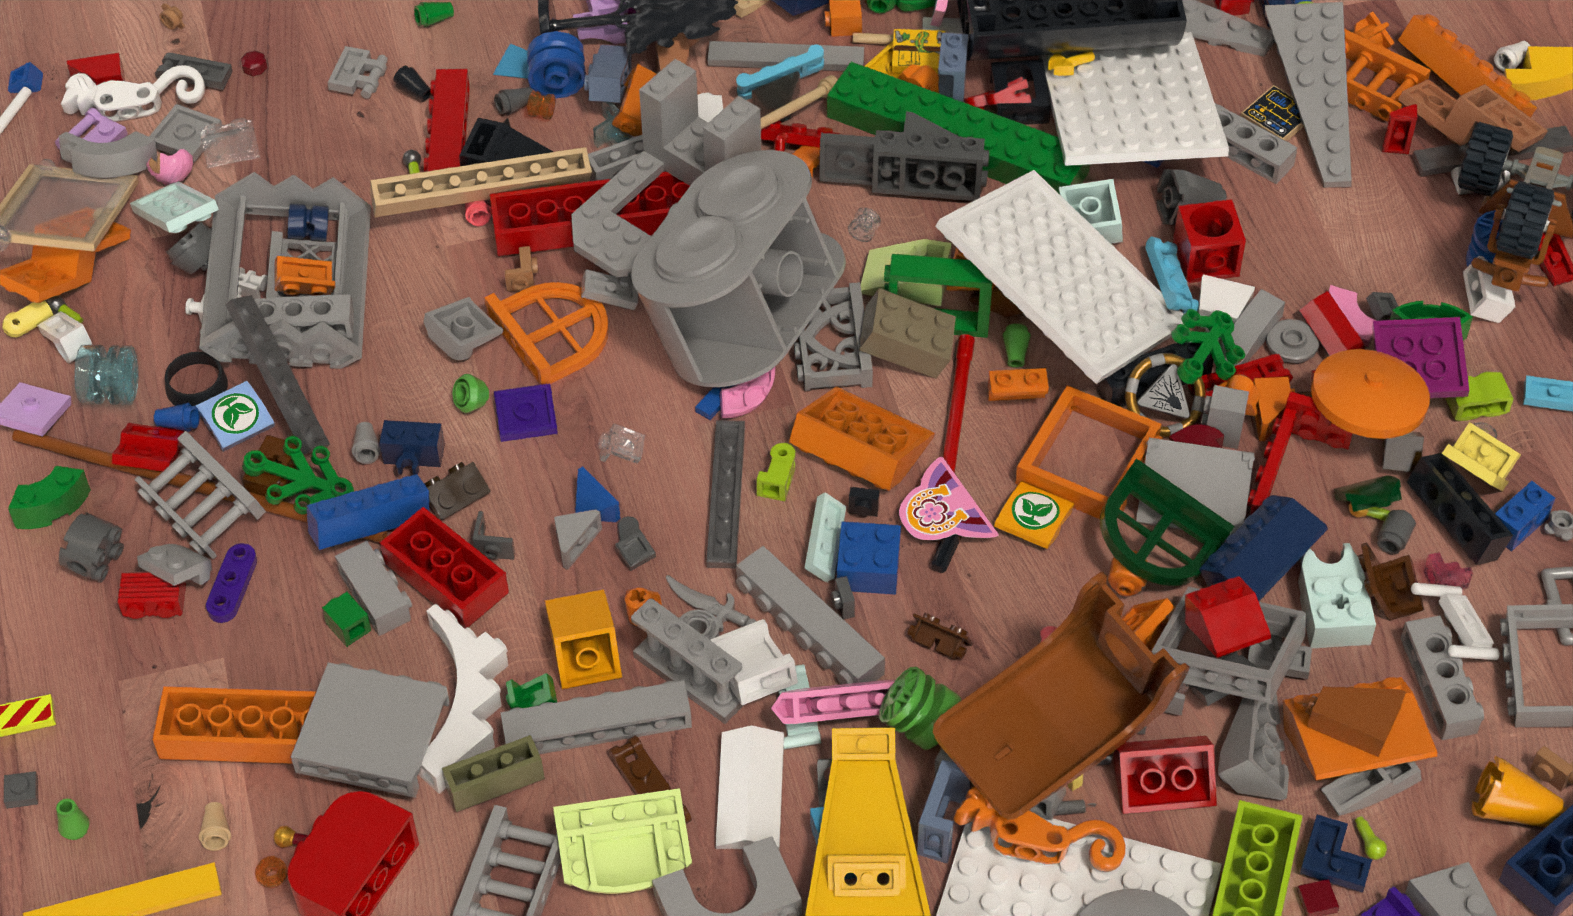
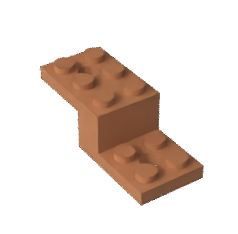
M1427 79L1402 91L1398 98L1405 107L1417 104V114L1425 119L1430 127L1438 129L1446 135L1450 142L1460 146L1470 141L1474 127L1479 122L1512 130L1513 140L1510 149L1518 152L1539 142L1548 132L1547 129L1485 84L1459 96L1458 100H1456Z

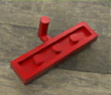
M777 121L761 130V139L775 141L774 150L784 152L785 143L820 148L821 133H840L833 132V129L827 127H819L816 130L807 128L805 124L793 123L789 126L782 125L781 121Z

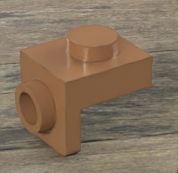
M530 246L519 247L521 268L504 271L508 292L522 291L534 286L533 274L538 273L537 257H531Z
M1544 745L1536 753L1530 769L1541 780L1550 783L1561 792L1569 783L1573 785V762L1571 764L1567 763Z

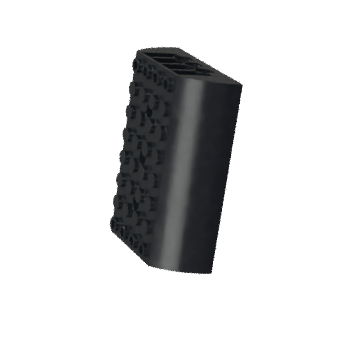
M957 0L962 33L968 34V61L1176 46L1183 38L1187 23L1182 0ZM1111 6H1118L1119 10H1114V9H1111L1110 7H1111ZM1059 10H1067L1069 13L1063 14ZM1013 13L1018 17H1009L1007 14Z

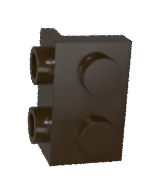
M460 462L448 470L450 475L440 480L439 476H436L424 483L429 490V505L441 521L491 492L474 462L466 466L463 462Z

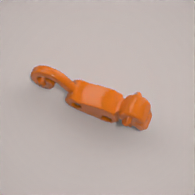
M975 786L968 790L965 800H962L961 806L955 811L953 818L954 822L958 825H966L973 822L971 832L989 827L993 846L1003 855L1043 864L1060 863L1066 856L1071 843L1089 835L1104 836L1113 847L1112 856L1105 857L1101 853L1104 850L1105 841L1103 839H1096L1092 843L1089 850V860L1094 868L1104 872H1111L1121 865L1125 856L1126 845L1121 832L1108 822L1096 819L1088 820L1067 830L1066 827L1053 825L1031 811H1027L1016 819L1008 820L991 806ZM1000 837L1004 841L1012 843L1013 845L1010 847H1002L998 843V838ZM1042 850L1057 852V855L1047 857L1043 854Z

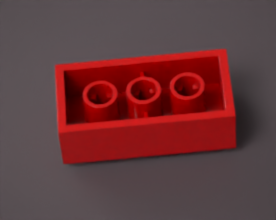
M425 507L418 510L379 542L385 564L433 604H437L444 611L449 610L453 613L458 623L464 629L470 627L509 593L506 572Z

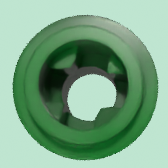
M420 2L419 5L414 6V17L418 26L424 25V27H428L454 16L451 2Z

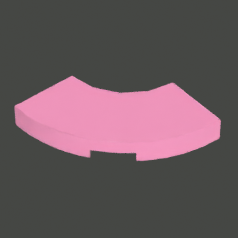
M1330 285L1329 293L1362 339L1364 346L1369 347L1373 336V321L1376 320L1366 316L1360 310L1356 292Z
M775 367L753 380L730 388H722L720 391L721 418L743 416L760 406L768 396L773 385Z

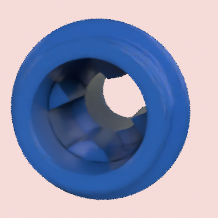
M189 403L157 409L154 413L156 426L189 432L191 429H196L199 425L200 415L198 408L191 406Z

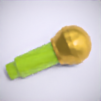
M1351 501L1349 504V511L1354 517L1369 516L1385 521L1390 512L1379 507L1353 512Z

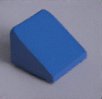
M31 62L20 66L10 73L8 91L10 93H19L23 87L29 88L31 92L40 91L43 72Z

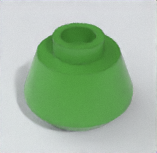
M463 374L456 380L453 386L452 396L454 404L464 413L472 412L485 405L489 398V389L481 379L471 374Z

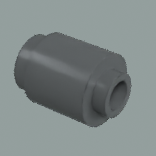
M1392 510L1388 513L1377 535V544L1381 550L1389 554H1398L1406 547L1416 526V522L1409 512L1405 510Z

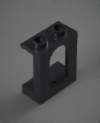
M1043 59L991 62L990 84L993 83L994 92L1007 88L1008 82L1022 77L1023 80L1033 81L1036 97L1031 98L1032 103L996 104V114L1024 125L1049 123L1051 103Z

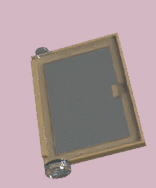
M43 159L39 165L29 164L0 204V252L4 251L10 242L95 251L138 185V176L89 177L77 174L70 168L56 167L55 163L50 159Z

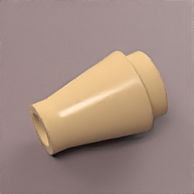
M211 802L205 806L199 840L202 842L203 847L208 850H221L227 846L228 841L231 839V832L225 817L224 806L218 802Z

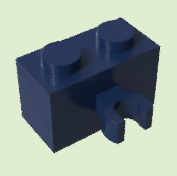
M384 420L379 442L384 464L396 465L398 475H402L403 468L406 466H412L413 475L419 473V466L441 467L445 448L441 423Z

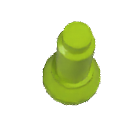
M1362 816L1355 819L1356 828L1365 842V854L1373 860L1382 859L1387 852L1386 843L1374 834L1368 821Z

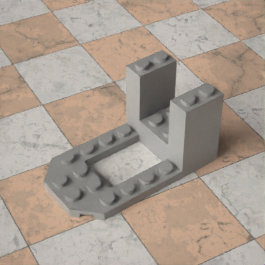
M677 59L670 62L639 89L644 151L571 214L574 251L615 277L628 276V273L632 271L634 260L639 254L641 246L651 238L650 235L622 219L616 213L661 173L666 171L691 186L700 175L718 163L740 154L761 150L760 108L738 96L709 123L698 115L696 70Z

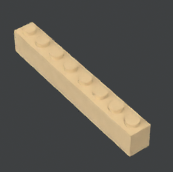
M584 147L375 179L370 181V196L374 216L380 217L489 200L490 194L588 182L590 181L592 171L587 148Z

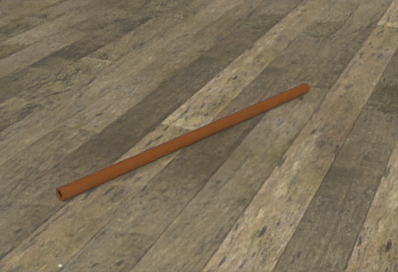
M17 429L14 430L12 435L13 441L144 478L154 480L162 473V471L112 464V453L48 435L39 436ZM179 472L167 484L181 488L193 476ZM206 480L194 492L210 495L217 488L215 486L217 483ZM249 492L266 512L308 523L307 514L297 513L294 510V504L282 501L277 505H273L267 502L265 496ZM231 494L228 498L225 496L223 500L234 502L236 498ZM388 531L369 535L362 539L379 543L387 537Z

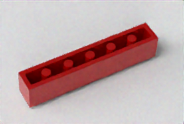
M436 69L435 80H431V95L434 96V99H429V113L432 115V118L427 119V131L430 134V138H426L425 147L426 154H429V157L424 158V172L460 167L459 155L466 143L470 97L468 69Z

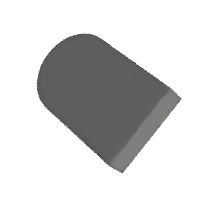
M624 517L618 523L620 541L640 530L638 520L634 517Z

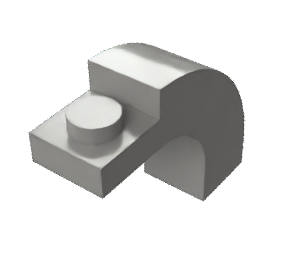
M137 131L120 140L108 143L90 142L69 132L59 135L61 159L72 163L73 172L80 175L97 178L127 176L147 169L146 163L151 157L157 162L155 139Z

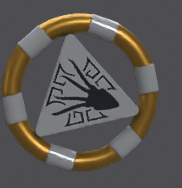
M1169 353L1152 355L1141 361L1131 372L1125 389V400L1129 411L1146 417L1138 408V406L1186 418L1180 423L1166 427L1161 426L1160 436L1169 437L1187 426L1194 425L1203 413L1206 400L1204 382L1202 377H1200L1193 384L1195 397L1192 411L1189 413L1181 380L1177 374V367L1186 359ZM1171 364L1136 401V393L1141 376L1149 368Z

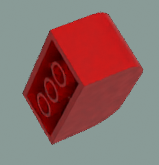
M355 791L337 798L328 807L323 816L317 817L305 841H300L295 848L294 856L288 866V880L300 916H370L419 846L412 813L369 792Z

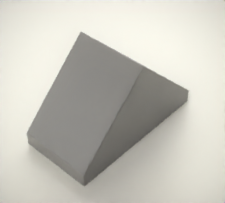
M596 509L554 517L563 568L568 570L602 530L601 514Z

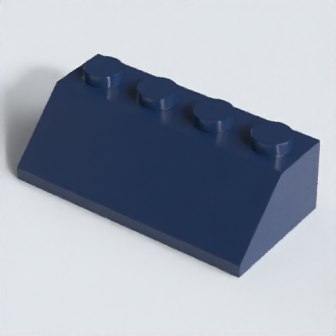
M1271 495L1263 501L1262 505L1252 515L1245 519L1240 528L1230 535L1215 553L1209 556L1208 560L1199 570L1208 587L1240 576L1256 593L1257 599L1260 601L1328 530V527L1294 498Z

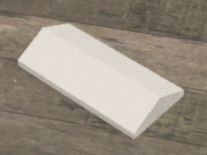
M752 725L722 732L716 849H743V846L773 836L780 850L784 732Z

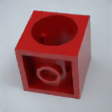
M1217 200L1178 206L1173 243L1178 247L1176 254L1187 283L1201 282L1203 274L1220 279L1240 277L1246 239L1233 200Z

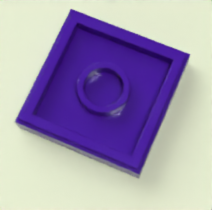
M550 383L494 391L501 442L558 434Z

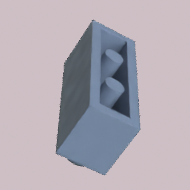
M600 45L598 53L593 55V63L589 65L588 75H585L584 90L589 91V101L621 102L626 88L624 85L626 78L632 71V55L627 54L625 51L627 46Z

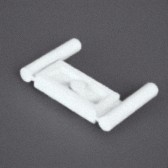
M1427 583L1412 584L1411 592L1415 595L1437 596L1441 598L1438 602L1444 610V615L1458 634V639L1463 645H1451L1448 648L1449 656L1484 660H1497L1499 658V650L1492 648L1494 644L1492 638L1468 598L1462 595L1461 587Z

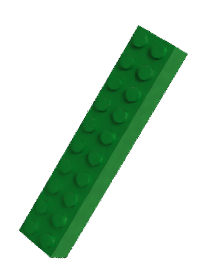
M852 61L827 95V118L876 135V130L904 132L907 111L913 112L959 137L985 139L984 150H989L988 167L983 166V171H988V178L1005 184L1035 170L1059 194V187L1082 184L1090 171V164L1065 166L1057 136Z

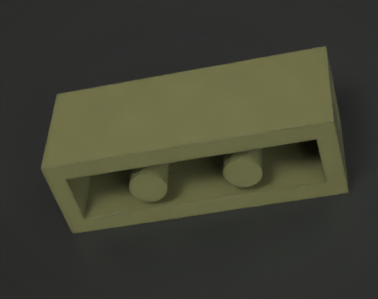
M531 735L442 768L445 786L456 812L545 779L542 759Z

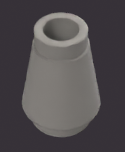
M361 422L356 426L352 454L358 462L370 464L377 460L381 449L373 425L369 422Z

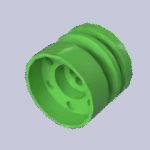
M917 666L910 667L894 681L887 691L879 710V719L885 725L895 727L897 733L905 732L906 738L923 750L931 749L938 744L933 734L934 723L943 713L959 703L961 697L944 684L935 685V679L930 675H926Z

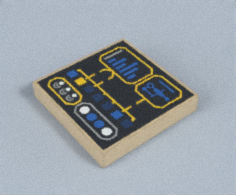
M1275 85L1241 112L1240 116L1285 141H1288L1304 127L1293 96Z

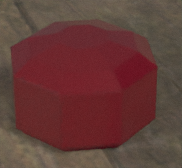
M259 51L246 52L241 58L243 71L250 76L260 75L268 68L264 53Z

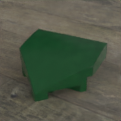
M1391 475L1334 488L1336 500H1351L1353 512L1372 507H1388L1391 505V502L1402 500L1400 479Z

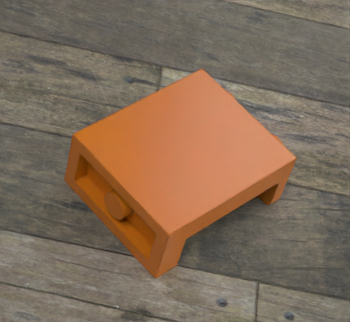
M637 64L627 76L624 84L627 86L619 113L612 121V125L624 133L634 137L642 135L639 89L657 75L655 72Z

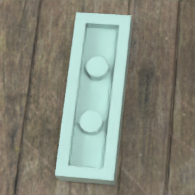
M826 492L817 496L805 569L823 581L828 582L835 577L841 522L845 518L846 506Z

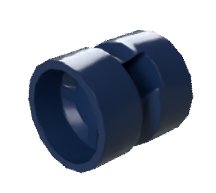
M290 203L288 239L303 240L306 236H309L312 241L327 242L329 206L313 205L311 209H307L305 204Z

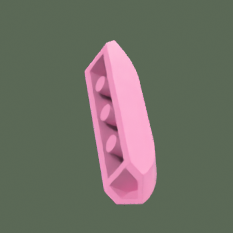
M895 680L850 683L786 691L780 694L771 709L783 724L879 715L882 701Z

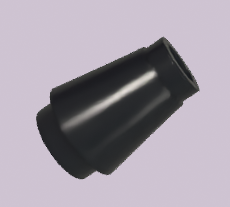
M405 65L395 73L393 81L398 89L419 99L421 102H425L431 96V89L413 67L409 68Z

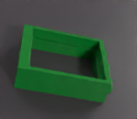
M892 254L891 264L885 265L884 282H889L884 284V290L898 295L899 281L980 288L978 312L934 309L956 317L954 335L968 334L973 337L988 338L993 282L987 279L970 260Z

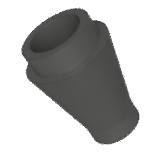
M531 87L500 90L494 96L497 111L500 114L510 115L535 101V94Z

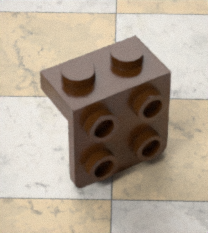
M1368 543L1361 544L1363 554L1358 557L1362 570L1367 572L1368 579L1364 580L1365 588L1369 597L1374 598L1378 611H1384L1389 621L1423 611L1424 606L1421 595H1415L1411 592L1412 584L1418 583L1410 555L1380 564Z

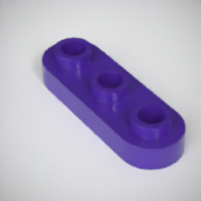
M236 544L229 548L206 602L208 615L214 622H228L236 616L257 565L255 550L249 544Z

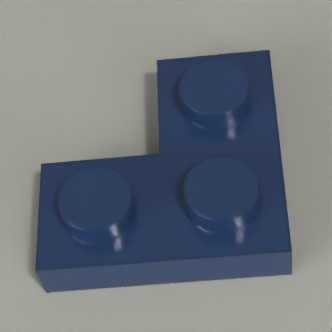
M1317 814L1300 874L1319 880L1329 879L1332 884L1363 893L1372 859L1342 851L1341 847L1348 823Z

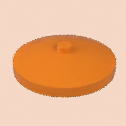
M1354 349L1332 354L1318 365L1311 385V394L1316 407L1330 422L1345 431L1368 438H1395L1412 432L1425 419L1430 404L1428 387L1418 372L1396 357L1373 350Z

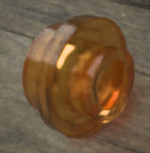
M275 856L263 858L255 870L258 883L267 888L281 885L288 875L285 862ZM271 871L277 872L272 876H267V874Z

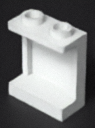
M764 619L710 640L742 663V670L729 682L730 689L741 705L798 683L794 659L790 654L783 656L771 639L768 625Z

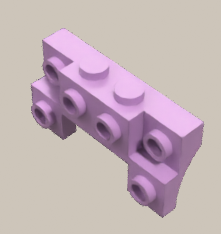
M586 0L589 12L575 14L573 18L604 15L617 10L620 0ZM628 9L623 11L620 15L628 13ZM616 25L577 29L579 40L596 38L613 44L626 43L624 35L626 30Z

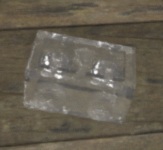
M240 118L231 121V124L222 126L220 124H210L200 130L207 168L260 158L252 120Z

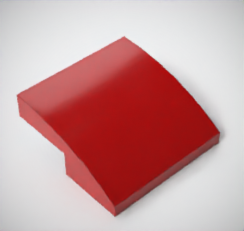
M128 423L121 431L120 444L112 453V464L163 472L177 459L182 446L177 438L185 431Z

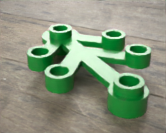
M1188 309L1181 317L1183 324L1177 325L1171 332V336L1179 344L1191 342L1201 343L1192 358L1184 360L1178 366L1177 374L1179 378L1187 384H1194L1202 376L1203 362L1211 352L1216 365V374L1223 380H1229L1236 372L1234 365L1239 364L1245 358L1244 350L1240 346L1235 345L1231 335L1234 331V323L1231 316L1219 310L1213 311L1209 316H1200L1197 311ZM1196 326L1207 327L1209 332L1190 331L1189 328L1193 329ZM1219 338L1222 339L1225 349L1227 351L1225 353L1227 360H1225L1224 354L1219 344Z
M296 436L286 438L283 451L291 457L297 469L268 460L258 450L246 453L242 462L244 472L250 476H259L267 472L293 481L284 486L277 484L269 486L265 498L270 504L277 505L283 499L310 488L321 491L313 496L300 494L296 497L293 506L294 510L299 514H307V507H301L298 502L303 501L309 505L354 492L352 483L345 478L338 477L328 460L330 452L324 446H317L313 449L311 461L320 467L325 479L315 476L301 451L302 442ZM293 443L297 446V448L292 449L288 446V444ZM316 453L323 454L325 458H318ZM251 458L258 459L260 463L252 462ZM335 487L343 489L344 492L336 491ZM277 492L280 497H273L270 493Z

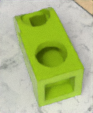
M778 443L772 447L768 472L759 471L757 477V496L785 502L796 466V451L792 445Z

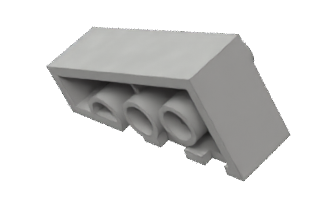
M1469 862L1409 880L1405 894L1410 898L1414 908L1421 916H1497Z

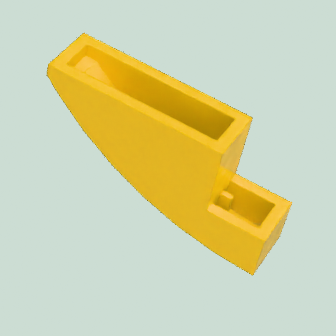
M1528 46L1523 69H1505L1503 76L1512 82L1511 86L1514 89L1527 94L1531 100L1543 99L1573 89V47Z

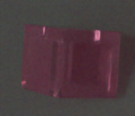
M1440 552L1428 555L1423 571L1429 584L1459 586L1462 590L1469 587L1473 575L1471 567L1461 569L1458 562L1445 564Z

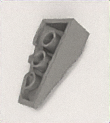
M1275 694L1271 703L1243 697L1222 746L1218 775L1224 783H1228L1237 793L1277 800L1287 798L1289 772L1288 766L1282 765L1280 752L1285 750L1284 741L1279 739L1276 725L1281 723L1277 694Z

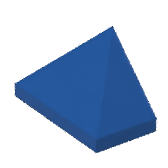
M583 466L579 468L575 513L596 509L601 514V521H619L621 519L619 501Z

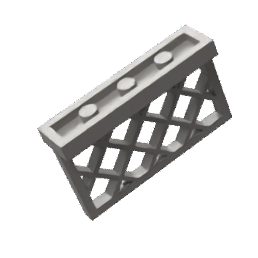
M272 231L266 298L287 297L282 291L274 290L275 259L277 256L293 257L287 252L288 248L300 249L303 252L297 258H310L313 260H322L316 255L319 251H332V255L322 261H332V280L335 281L337 242L283 238V232ZM299 293L300 296H308V295H310V294H301V293Z

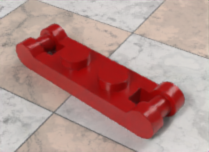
M1280 354L1269 355L1234 366L1236 369L1234 375L1247 376L1252 382L1254 378L1288 377L1289 383L1293 379L1290 370L1284 368V361ZM1216 372L1201 376L1206 396H1212L1214 385L1218 386L1228 381L1218 377ZM1188 384L1190 392L1195 395L1193 384ZM1210 387L1213 388V390L1208 391V392H1207V390H1206L1207 388H1210Z

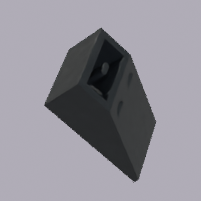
M477 118L459 157L461 166L551 153L553 151L502 122Z

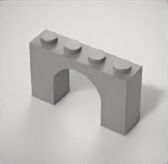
M773 836L743 846V863L756 892L753 899L738 911L716 913L704 908L696 900L683 869L652 880L654 897L662 916L802 915V899Z

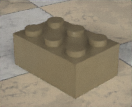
M879 288L865 307L859 351L936 379L951 360L956 317Z

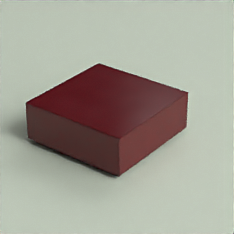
M1329 879L1298 885L1297 893L1306 916H1324L1338 913L1339 905Z

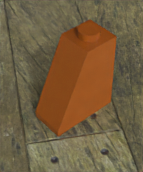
M1323 686L1319 696L1312 695L1305 713L1310 714L1307 727L1379 757L1400 711L1406 692L1400 689Z

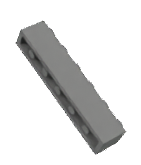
M764 546L736 565V583L739 589L745 594L749 593L756 600L762 611L769 612L775 617L778 625L784 631L788 630L796 637L798 644L805 650L809 649L816 656L819 664L825 669L829 668L837 676L841 684L877 681L884 675L885 657Z
M684 680L677 682L666 681L660 685L648 687L637 686L631 690L609 691L597 696L575 697L568 701L546 702L539 706L513 708L509 711L500 712L505 743L507 744L531 735L539 754L624 740L635 735L641 737L692 728L691 710Z

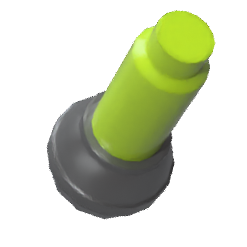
M416 150L406 151L402 159L409 169V173H420L421 155Z
M54 296L47 300L53 314L61 311L82 324L83 318L80 317V314L69 308L62 297Z

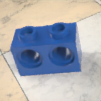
M1533 481L1528 483L1495 513L1513 534V537L1506 546L1511 552L1549 518L1555 501L1554 496Z

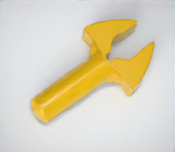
M1084 52L1065 58L1061 54H1054L1048 61V71L1054 69V75L1057 76L1074 75L1075 66L1094 61L1095 55L1093 52Z

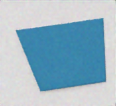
M510 43L493 75L528 79L527 50Z

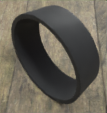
M205 352L185 353L175 358L168 365L165 372L166 395L175 406L186 403L196 406L225 392L228 387V379L221 364ZM206 364L219 370L215 383L207 390L199 393H181L173 389L169 384L172 377L179 370L190 365Z

